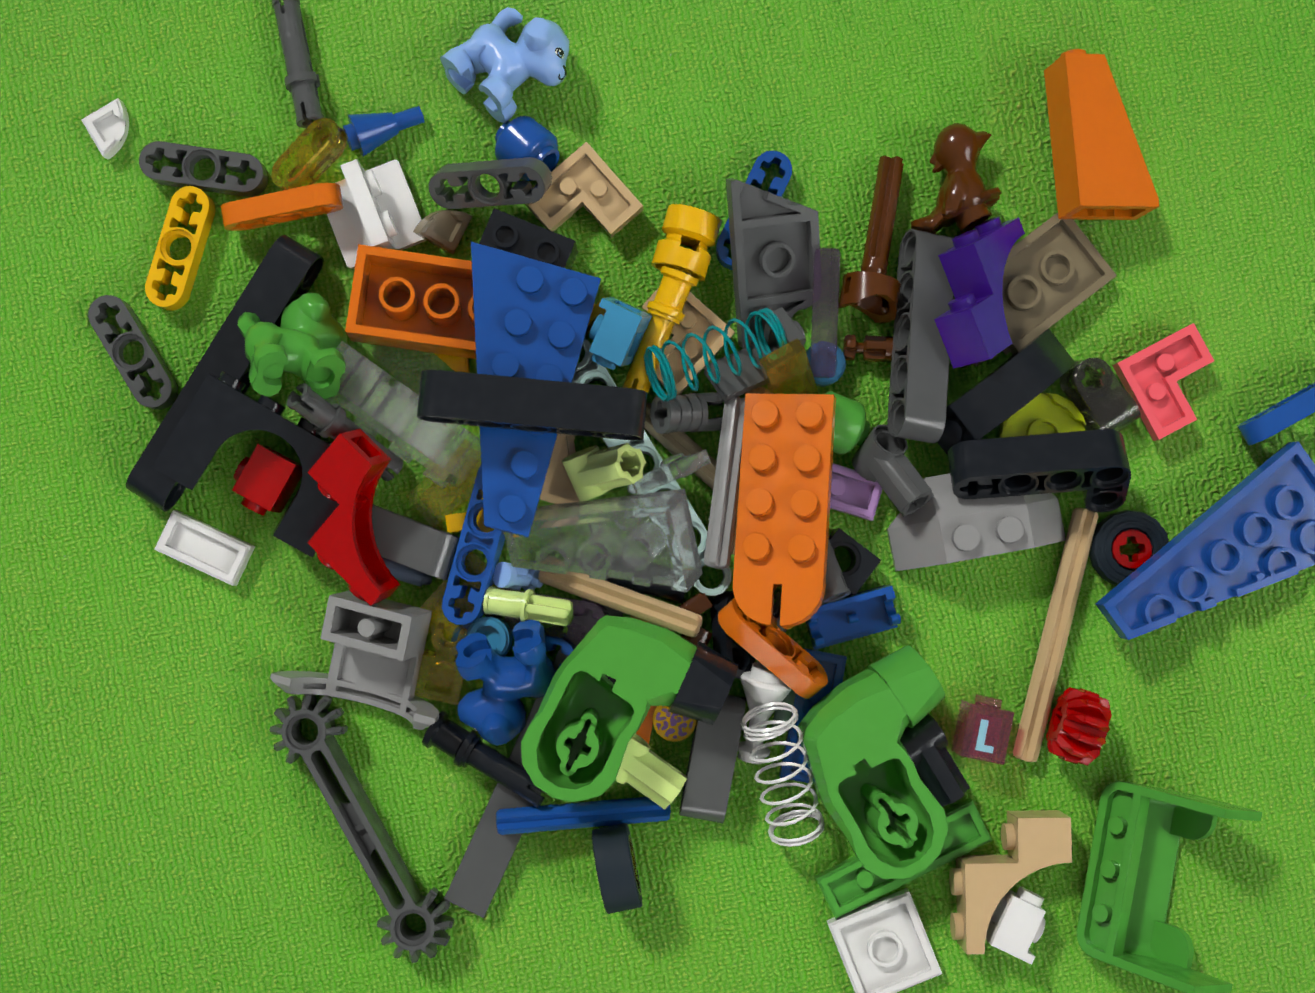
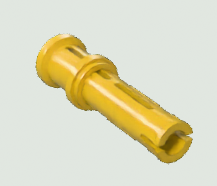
M662 266L660 271L663 278L654 301L648 302L647 313L651 314L652 317L636 351L623 388L643 390L648 394L651 384L644 362L646 348L655 345L661 349L664 342L669 340L674 325H679L680 321L683 322L685 314L682 310L691 287H696L699 280L667 266ZM652 352L653 365L656 373L659 366V361L655 354Z

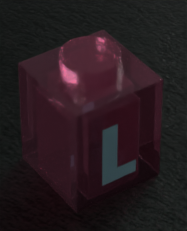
M976 694L975 702L961 699L951 750L960 756L1004 765L1014 712L1001 708L1002 700L994 697Z

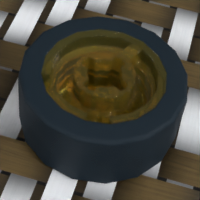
M622 823L593 829L592 843L595 865L606 913L610 914L642 907L638 869L628 824Z

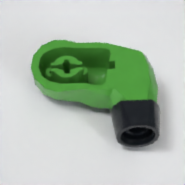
M606 615L597 621L554 674L539 710L529 724L521 741L522 765L533 784L552 798L578 802L599 797L615 782L628 742L640 728L651 706H668V712L713 725L732 687L738 670V664L699 641L695 645L667 628L636 618Z

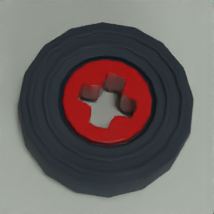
M1120 511L1108 515L1096 525L1089 552L1092 567L1102 579L1117 586L1169 542L1166 531L1156 519L1143 512ZM1127 537H1130L1132 544H1139L1138 548H1140L1138 553L1132 555L1131 562H1129L1128 555L1120 554L1119 550L1120 546L1127 544Z

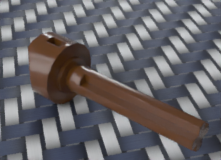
M885 155L880 157L861 271L850 272L843 276L838 309L852 306L862 311L875 323H886L895 320L901 284L897 279L886 275L904 163H902L903 159L898 156L890 158Z

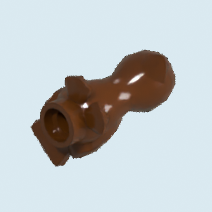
M960 123L949 125L939 133L934 144V152L930 163L935 165L932 170L933 173L943 170L946 173V177L939 189L934 210L929 215L912 221L911 229L936 234L942 227H949L955 222L960 232L966 233L975 229L974 226L988 220L992 216L988 208L997 203L1002 192L998 187L986 190L976 167L979 153L987 140L992 136L985 131L976 132L965 124Z

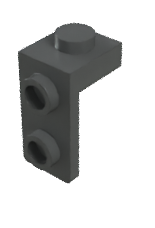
M783 307L773 312L778 316L786 334L788 346L784 361L774 363L762 351L763 366L762 369H757L752 364L747 349H742L738 351L742 365V373L739 377L731 371L726 357L716 360L721 376L719 384H715L711 380L705 366L704 374L724 401H729L799 371L806 337L801 325L797 321H793ZM766 322L764 337L771 351L779 358L780 347L777 338ZM754 344L750 348L755 361L759 365V356ZM734 353L730 354L732 364L735 370L738 372V366ZM711 362L709 363L715 379H717L714 365Z

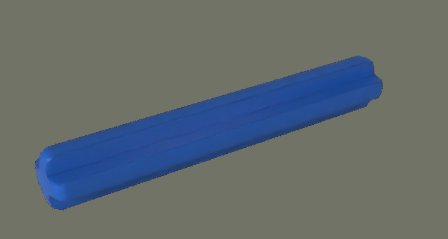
M648 797L542 805L538 808L534 806L499 809L496 812V828L498 834L509 835L612 826L622 823L658 822L669 820L671 810L670 805L664 810Z

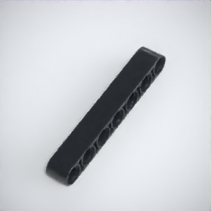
M287 235L280 236L274 242L132 469L126 482L128 490L164 512L169 511L178 502L187 487L154 470L151 466L208 374L219 377L221 372L224 371L245 383L246 386L242 392L246 393L251 385L249 380L250 362L246 358L245 338L240 333L237 325L238 318L244 312L255 313L260 321L270 322L280 327L284 309L291 302L308 293L317 279L324 262L322 256Z

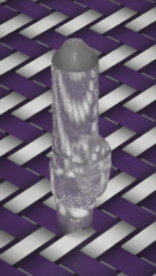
M706 450L691 455L680 453L664 459L660 462V468L643 474V478L634 484L628 485L627 490L631 494L641 495L679 478H685L701 467L711 463Z

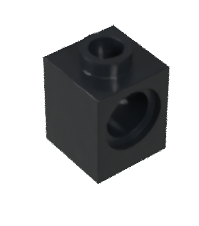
M840 528L833 529L828 536L833 549L840 546L847 549L851 555V564L842 573L847 587L851 591L849 595H856L881 560Z

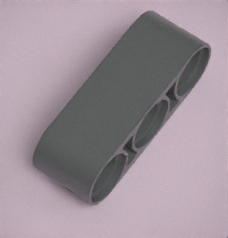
M373 504V532L381 557L433 577L447 580L460 537Z
M728 694L713 725L696 720L686 772L687 780L684 783L680 816L723 824L742 730L740 723L745 714V697Z

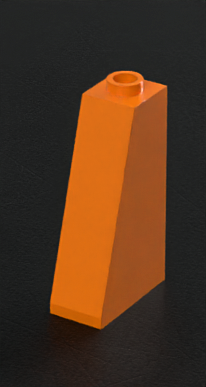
M1072 49L1063 52L1054 63L1044 70L1058 219L1137 220L1158 208L1159 198L1105 54H1087L1084 49Z

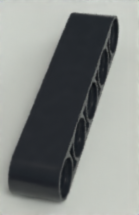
M423 370L420 377L416 418L447 424L619 440L644 439L647 392L613 386L445 370Z

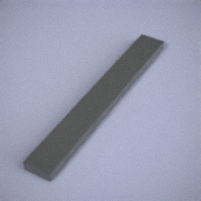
M582 598L564 638L569 639L577 647L600 618L606 615L623 617L624 613ZM560 646L553 661L554 669H558L559 664L563 663L568 655H564L561 652L562 646ZM544 697L536 698L525 722V727L521 730L509 759L522 767L521 741L529 724L537 714ZM497 783L444 900H448L484 918L523 834H498L496 812L499 809L533 806L532 803ZM532 785L530 786L531 790L541 795L542 791Z

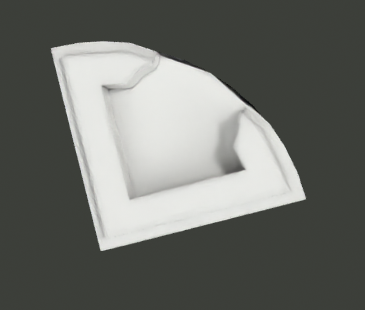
M119 98L81 119L104 158L109 160L117 154L123 146L129 131L128 112L124 103Z

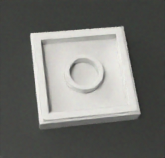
M907 888L858 907L837 919L833 917L826 920L855 993H897L942 974Z

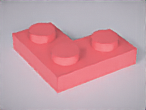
M1192 323L1112 366L1152 440L1156 441L1197 420L1177 381L1214 362V359L1195 324Z

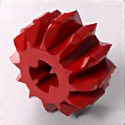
M1069 687L1058 697L1057 705L1052 709V716L1048 722L1049 730L1046 734L1048 751L1064 761L1088 766L1100 755L1102 745L1106 744L1105 738L1110 730L1109 721L1112 717L1109 700L1100 697L1097 693L1082 688L1075 689Z

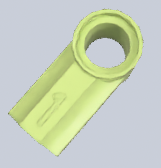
M629 443L601 450H599L597 445L590 446L564 458L562 463L579 501L582 502L598 497L613 488L631 485L643 478V468L646 461L641 449H635Z
M635 733L628 742L615 781L621 784L627 782L665 810L681 791L687 776L652 752L650 745Z

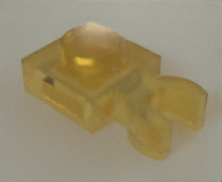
M439 622L432 634V645L436 651L425 649L422 655L414 696L458 705L464 679L459 674L455 662L456 654H458L456 645L467 636V628H461L457 641L449 642L443 637L444 623Z

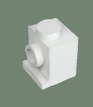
M1019 886L1017 893L1009 890L996 907L990 920L986 934V940L989 944L1032 965L1035 956L1029 951L1032 942L1036 943L1041 938L1046 923L1045 918H1043L1046 911L1041 908L1044 898Z

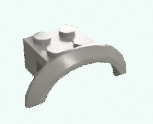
M351 591L329 595L320 638L335 643L329 673L280 671L271 673L270 678L286 693L293 695H324L372 705L400 715L411 722L413 728L423 730L439 719L437 708L424 699L415 696L432 611L388 599L370 606L367 602L355 597Z

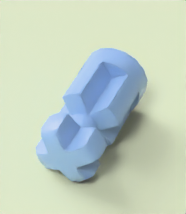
M499 562L496 565L493 582L496 587L513 590L523 588L526 591L527 589L535 590V588H541L543 585L538 579L541 570L539 567L530 566L528 568L523 564Z

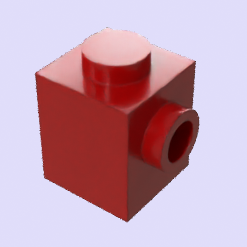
M257 444L250 458L245 457L238 465L233 477L236 483L232 491L244 497L241 501L243 506L264 516L267 510L282 513L302 477V466L270 447Z

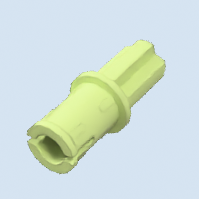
M489 586L483 600V611L485 614L518 618L524 622L525 620H536L541 623L568 626L574 612L573 602L570 600L536 595L533 589H527L524 593Z

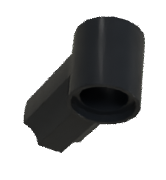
M928 713L913 728L907 726L900 742L914 762L921 781L942 807L962 798L970 787L946 749L948 741L939 724Z

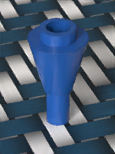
M416 106L395 114L387 112L348 115L349 124L343 126V131L351 151L359 149L364 157L399 134L400 130L425 123L420 107Z

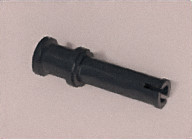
M441 711L439 713V719L429 726L422 740L423 746L438 748L454 759V765L458 767L472 766L482 774L532 803L536 808L542 804L545 798L530 789L531 785L537 789L539 788L533 784L524 767L482 742L483 738L476 730L469 732L452 722L447 712Z

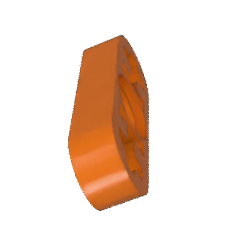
M337 183L311 184L231 201L221 205L224 229L230 231L251 230L328 214L343 209L341 189Z
M735 598L718 612V621L725 633L796 694L809 699L827 685L828 677L822 665L778 626L775 629L755 622L742 612Z

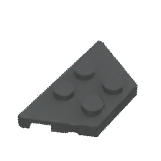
M734 178L726 179L736 319L745 323L751 312L765 307L772 311L783 307L792 319L797 311L807 309L823 298L818 211ZM753 316L749 321L748 327L757 338L755 316ZM762 318L763 330H765L766 320ZM737 323L738 345L744 349L746 348L744 327ZM748 334L750 346L754 345V342L751 336Z

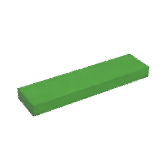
M969 798L945 810L948 832L941 854L926 870L908 879H882L866 870L856 855L815 875L835 919L992 841L974 802Z

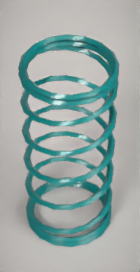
M765 307L751 312L745 323L736 318L730 319L724 331L719 327L709 326L703 335V339L694 333H688L682 342V347L671 340L665 341L661 349L655 345L647 347L644 354V362L654 392L664 402L676 399L677 396L674 375L670 363L664 354V349L669 344L674 345L681 352V361L686 380L693 391H698V377L689 356L685 352L686 341L690 337H694L702 343L703 358L711 380L715 384H719L720 370L711 349L706 343L707 334L711 330H717L723 335L728 365L737 377L741 376L742 365L739 354L732 340L727 335L730 324L735 322L744 327L746 349L752 364L757 369H762L763 366L762 351L774 363L784 361L788 345L785 331L778 316L772 310ZM753 316H755V331L757 339L751 331V329L748 327L749 321ZM762 318L766 320L777 338L780 347L779 358L775 356L766 342ZM748 334L755 344L759 356V365L753 357ZM728 343L734 353L738 366V372L735 370L732 364L728 349ZM652 352L655 354L660 363L662 380L667 391V395L662 389L656 376L653 365ZM707 352L714 365L717 379H715L708 362ZM686 362L691 370L695 386L690 379Z

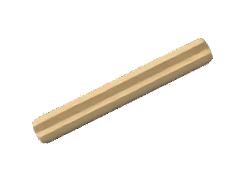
M549 560L545 561L541 566L538 579L543 584L692 638L696 637L700 631L703 617L697 613Z

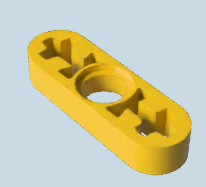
M182 187L172 196L145 283V293L148 299L153 304L169 311L182 308L190 298L215 216L213 200L197 187ZM196 199V202L202 206V210L200 213L193 212L190 217V214L184 210V206L186 203L193 204ZM178 223H182L185 226L189 224L196 229V233L192 234L185 228L177 227ZM177 238H188L191 243L190 254L182 260H174L170 255L172 242ZM166 263L176 269L184 270L183 274L180 275L175 271L172 273L165 269ZM171 280V284L177 287V292L175 295L168 294L165 298V295L159 292L161 284L168 285Z

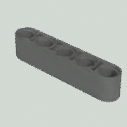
M909 229L905 233L899 249L897 280L900 282L901 288L896 318L894 320L887 427L892 437L936 443L943 434L946 422L949 356L934 319L950 310L948 302L953 300V292L938 255L954 247L952 237L916 229Z

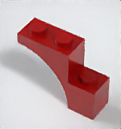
M361 429L340 433L308 471V474L318 483L319 491L328 499L336 501L339 505L307 543L317 552V557L324 566L335 570L348 583L349 590L355 597L372 606L390 597L401 585L391 574L380 555L372 525V507L376 487L381 475L392 459Z

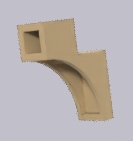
M1059 810L1007 811V823H1002L1001 843L1003 849L1008 850V854L962 855L956 858V868H950L949 872L950 891L952 895L957 896V913H951L950 930L952 939L957 940V943L966 954H985L986 934L993 913L1002 898L1016 883L1039 869L1056 864L1072 863L1071 817Z

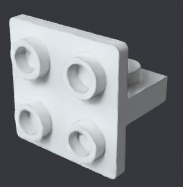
M357 159L340 165L345 179L335 183L340 185L343 209L328 213L327 216L349 269H355L358 244L402 251L427 241L413 232L422 218L398 160H392L366 171Z

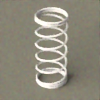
M772 702L749 710L742 717L740 724L744 732V738L753 742L774 739L784 734L791 727L798 732L799 738L797 743L787 741L765 743L750 752L749 758L757 763H770L789 756L797 748L803 753L804 761L802 765L793 762L773 763L762 767L756 772L754 777L761 784H776L763 791L759 798L764 804L770 806L779 805L771 809L765 817V821L770 824L768 833L771 841L780 846H801L818 838L824 830L825 823L821 812L816 809L818 795L814 789L810 788L813 783V775L810 769L805 767L808 762V756L804 748L799 746L803 741V732L800 727L794 725L798 721V710L795 706L785 702ZM787 710L793 713V716L788 721L770 720L757 723L751 727L746 726V723L751 718L767 711ZM770 724H781L772 728L755 729ZM775 745L793 746L788 752L770 759H755L753 757L754 753L766 747ZM773 767H799L794 773L784 778L769 781L759 779V774ZM802 770H805L809 776L808 785L781 783L793 778ZM786 786L805 788L798 795L786 800L769 802L764 799L765 794L776 788ZM808 790L814 796L813 806L803 803H790L800 798ZM805 807L810 809L792 810L775 818L773 822L769 819L773 812L782 808ZM806 817L815 818L819 821L815 831L800 838L782 839L773 834L777 826L792 825Z

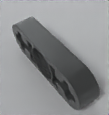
M156 141L146 145L139 156V165L142 172L160 185L180 188L194 186L202 191L242 197H255L261 194L268 185L269 176L266 168L256 157L250 154ZM164 154L171 162L182 164V172L176 167L163 166L160 173L153 166L154 160H162ZM202 159H211L215 163V172L207 180H197L193 173L195 164ZM226 166L232 172L245 173L247 166H249L256 174L255 179H248L246 185H244L238 177L226 175Z
M533 157L447 164L442 166L430 179L429 193L438 205L446 209L535 203L543 197L551 186L552 175L544 162ZM525 173H527L529 180L537 181L534 188L530 181H519ZM488 174L493 176L499 183L500 191L497 193L487 191L480 182V175ZM448 180L450 186L461 187L454 193L452 187H445L444 182Z
M104 295L94 300L88 311L89 322L135 399L141 405L156 410L170 407L177 399L178 384L132 307L127 302L112 295ZM109 307L117 311L120 310L115 316L116 321L122 329L130 332L120 334L114 325L103 322L108 317L106 310ZM139 341L144 347V356L137 364L129 365L124 360L123 350L128 343ZM147 371L151 379L164 383V386L159 390L161 394L159 399L147 395L152 389L151 384L146 377L138 373Z

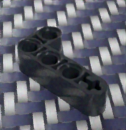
M1113 429L968 440L953 445L947 453L952 490L954 495L962 499L1083 491L1085 507L1089 511L1103 513L1118 509L1124 504L1131 480V471L1123 435Z

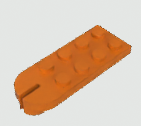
M745 393L733 593L739 608L745 615L759 624L777 629V618L773 616L774 591L777 587L782 586L780 626L785 630L809 620L818 611L824 599L836 398L834 394Z

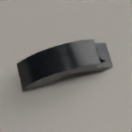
M1048 328L983 380L947 405L945 428L937 443L947 454L949 449L959 442L979 440L1047 389L1076 362Z

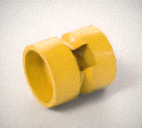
M682 204L669 205L662 226V231L666 238L658 240L652 266L661 271L662 266H667L693 276L699 282L705 281L711 261V255L707 248L715 246L722 220L716 215L696 207ZM683 244L686 246L692 247V249L684 248L680 245Z

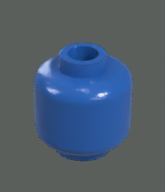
M520 116L512 121H507L500 126L496 133L495 156L497 160L533 157L544 162L550 172L557 166L560 156L557 137L531 117ZM527 173L521 178L523 181H535L529 180Z

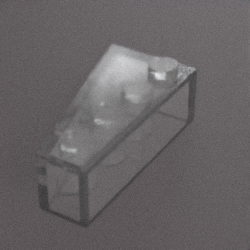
M341 341L336 349L344 357L346 369L340 378L339 392L334 397L326 399V401L331 405L338 404L355 415L357 418L354 423L374 439L379 433L389 440L391 444L388 449L405 462L410 463L412 459H415L426 468L423 475L443 489H445L448 483L461 488L481 460L480 439L458 424L429 422L416 418L419 395L348 344Z
M685 489L539 506L536 510L529 538L504 532L513 567L567 574L570 571L589 574V578L607 580L611 577L631 580L634 585L648 587L652 584L672 586L671 590L688 592L703 574Z

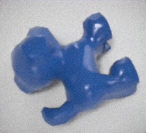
M525 620V622L520 621L514 626L512 632L514 636L513 652L515 657H503L497 654L492 649L485 634L472 633L460 640L456 645L458 656L455 662L459 674L467 681L476 679L483 681V688L467 693L459 701L457 707L460 721L475 729L484 740L493 745L506 744L525 727L526 712L520 698L544 697L555 674L554 665L546 655L545 630L539 621Z

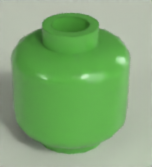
M828 391L824 394H834L836 398L833 452L843 455L850 452L856 445H862L868 436L870 423L866 421V411L863 404Z

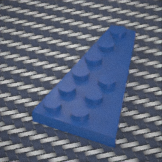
M471 242L477 374L572 383L601 278ZM480 427L484 526L529 538L558 434Z
M1288 442L1095 603L1121 639H1133L1174 623L1177 618L1195 611H1204L1215 607L1218 602L1231 597L1243 596L1297 575L1300 570L1315 565V464L1300 442Z

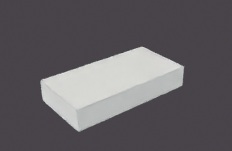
M173 510L154 550L225 583L237 586L255 546L180 511Z

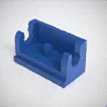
M883 585L858 592L856 595H847L833 602H822L818 611L806 621L813 650L898 627L897 624H901V617L894 608L893 600L896 597L893 586Z

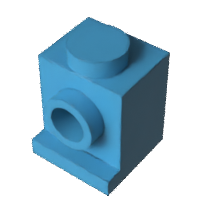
M614 297L602 298L599 307L605 309L606 312L604 315L599 314L591 327L589 338L593 342L589 352L593 354L590 359L603 367L614 370L616 365L621 367L632 363L652 315Z

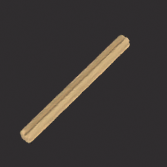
M1075 508L1072 512L1013 748V756L1027 762H1036L1039 757L1098 520V513L1089 511L1086 508Z

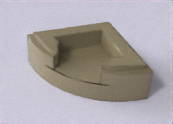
M449 209L435 211L423 218L413 232L446 253L454 254L473 216L465 212Z

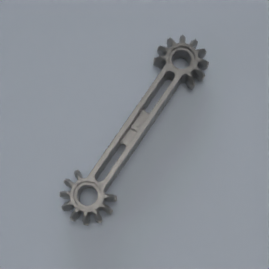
M304 694L302 701L296 695L287 698L288 709L281 707L274 712L276 718L283 724H276L270 727L271 734L282 735L283 739L274 745V749L280 751L286 747L290 750L286 756V762L289 764L295 762L300 755L302 756L389 915L383 916L377 921L378 928L389 931L381 939L382 945H390L393 942L398 945L393 953L394 958H400L405 950H409V958L412 963L418 962L422 951L430 959L435 957L438 952L437 945L446 946L450 940V936L445 930L453 927L454 918L442 914L449 909L451 904L448 900H443L436 904L434 899L439 891L435 887L429 891L427 896L422 895L334 737V735H341L348 731L347 725L335 724L334 720L344 714L343 709L338 708L329 712L328 708L332 702L330 696L322 697L318 703L316 695ZM304 718L313 720L318 727V735L314 741L306 739L301 734L300 724ZM321 752H322V753L324 754V756L326 757V759H327L329 765L331 766V768H332L334 774L336 775V777H337L339 783L341 784V786H342V788H343L345 794L347 795V797H348V799H349V801H350L349 803H348L346 797L344 796V794H343V792H342L340 786L338 785V783H337L335 777L333 776V774H332L330 768L328 767V765H327L325 759L323 758ZM375 849H377L381 859L383 860L386 868L388 869L391 877L393 878L403 898H401V896L399 895L382 862L380 861ZM414 913L422 916L426 922V930L417 932L410 929L406 923V915Z

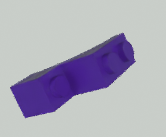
M997 216L974 226L975 230L953 238L954 247L938 255L955 299L948 302L950 310L934 320L953 369L989 360L1013 344L1004 313L1003 275L1010 250L1015 242L1025 234L1019 217L1002 223L1000 217Z

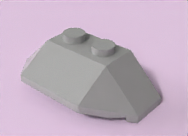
M950 473L924 478L934 496L926 505L919 508L913 514L903 517L899 512L887 528L895 571L948 564L1066 541L1058 498L1052 493L962 499L953 493Z

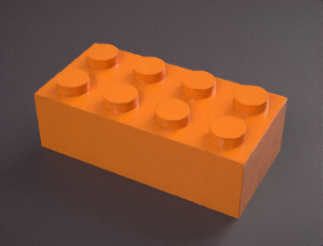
M358 244L345 329L346 334L353 342L476 359L472 261Z

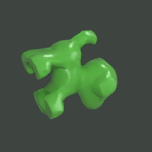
M309 292L291 302L283 311L280 327L270 322L260 321L259 317L251 312H244L238 318L237 325L240 333L245 338V354L250 362L249 380L252 388L258 394L263 396L277 394L282 387V374L287 372L299 376L304 383L308 384L313 391L325 400L337 395L340 389V378L346 369L345 359L340 351L345 348L347 334L343 326L331 314L327 300L320 294Z

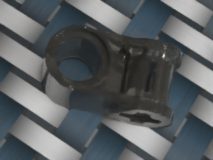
M1087 358L1082 361H1075L1076 363L1060 377L1062 391L1083 415L1086 423L1085 427L1088 431L1113 429L1120 432L1141 417L1135 400L1122 387L1110 366L1104 360ZM1087 371L1090 378L1086 381L1087 386H1084L1081 380L1085 378V372Z

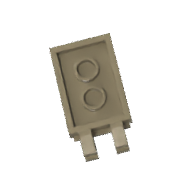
M1056 213L1010 250L1003 275V306L1008 331L1013 344L1002 351L1005 355L1010 352L1013 355L1019 352L1117 276L1073 219H1058V213ZM981 361V362H978V363H974V366L977 367L979 364L983 363L984 361Z

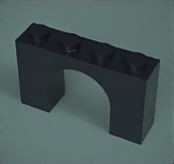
M224 371L221 372L219 377L208 374L151 468L193 490L220 446L231 436L248 430H263L282 437L293 447L300 459L302 481L295 497L276 526L273 536L313 558L316 551L307 542L339 504L328 499L319 491L318 483L308 474V471L331 443L321 438L315 432L314 425L307 419L301 417L297 424L283 416L282 414L286 407L273 399L261 395L260 399L256 400L242 392L246 384Z

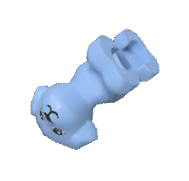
M509 7L500 11L492 23L484 24L477 28L468 41L450 49L440 57L447 79L462 94H466L473 87L476 79L475 74L483 72L489 74L479 85V90L489 96L483 102L486 110L494 119L502 123L509 121L517 109V105L512 98L513 91L529 77L547 86H556L563 82L567 75L566 60L569 54V40L564 31L555 22L544 18L535 17L524 26L516 43L510 41L505 35L507 29L521 23L523 16L516 9Z

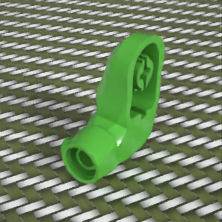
M906 645L868 665V669L837 685L812 706L798 725L803 732L801 747L804 748L808 756L807 764L813 775V784L819 799L846 836L853 852L863 867L882 879H908L926 870L941 854L948 832L944 808L921 781L914 762L900 742L907 726L913 728L945 699V692L922 656L914 648Z

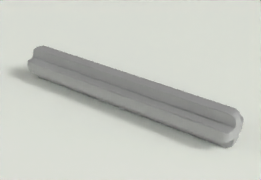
M740 397L725 401L704 554V564L716 569L727 568L730 565L739 497L745 399Z

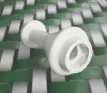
M754 662L751 671L744 672L741 675L749 710L766 703L782 702L792 690L760 662ZM775 710L767 711L751 718L749 727L768 721ZM767 725L755 729H766ZM746 740L739 742L738 758L747 763L762 764L751 761L749 755L753 749L762 745L763 741L753 742ZM766 747L754 753L753 757L755 759H764L770 755V749Z

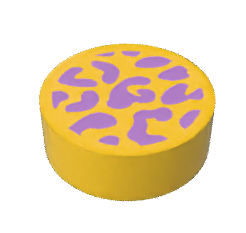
M668 706L656 707L653 714V726L660 737L667 741L678 742L692 734L696 726V720L668 712Z

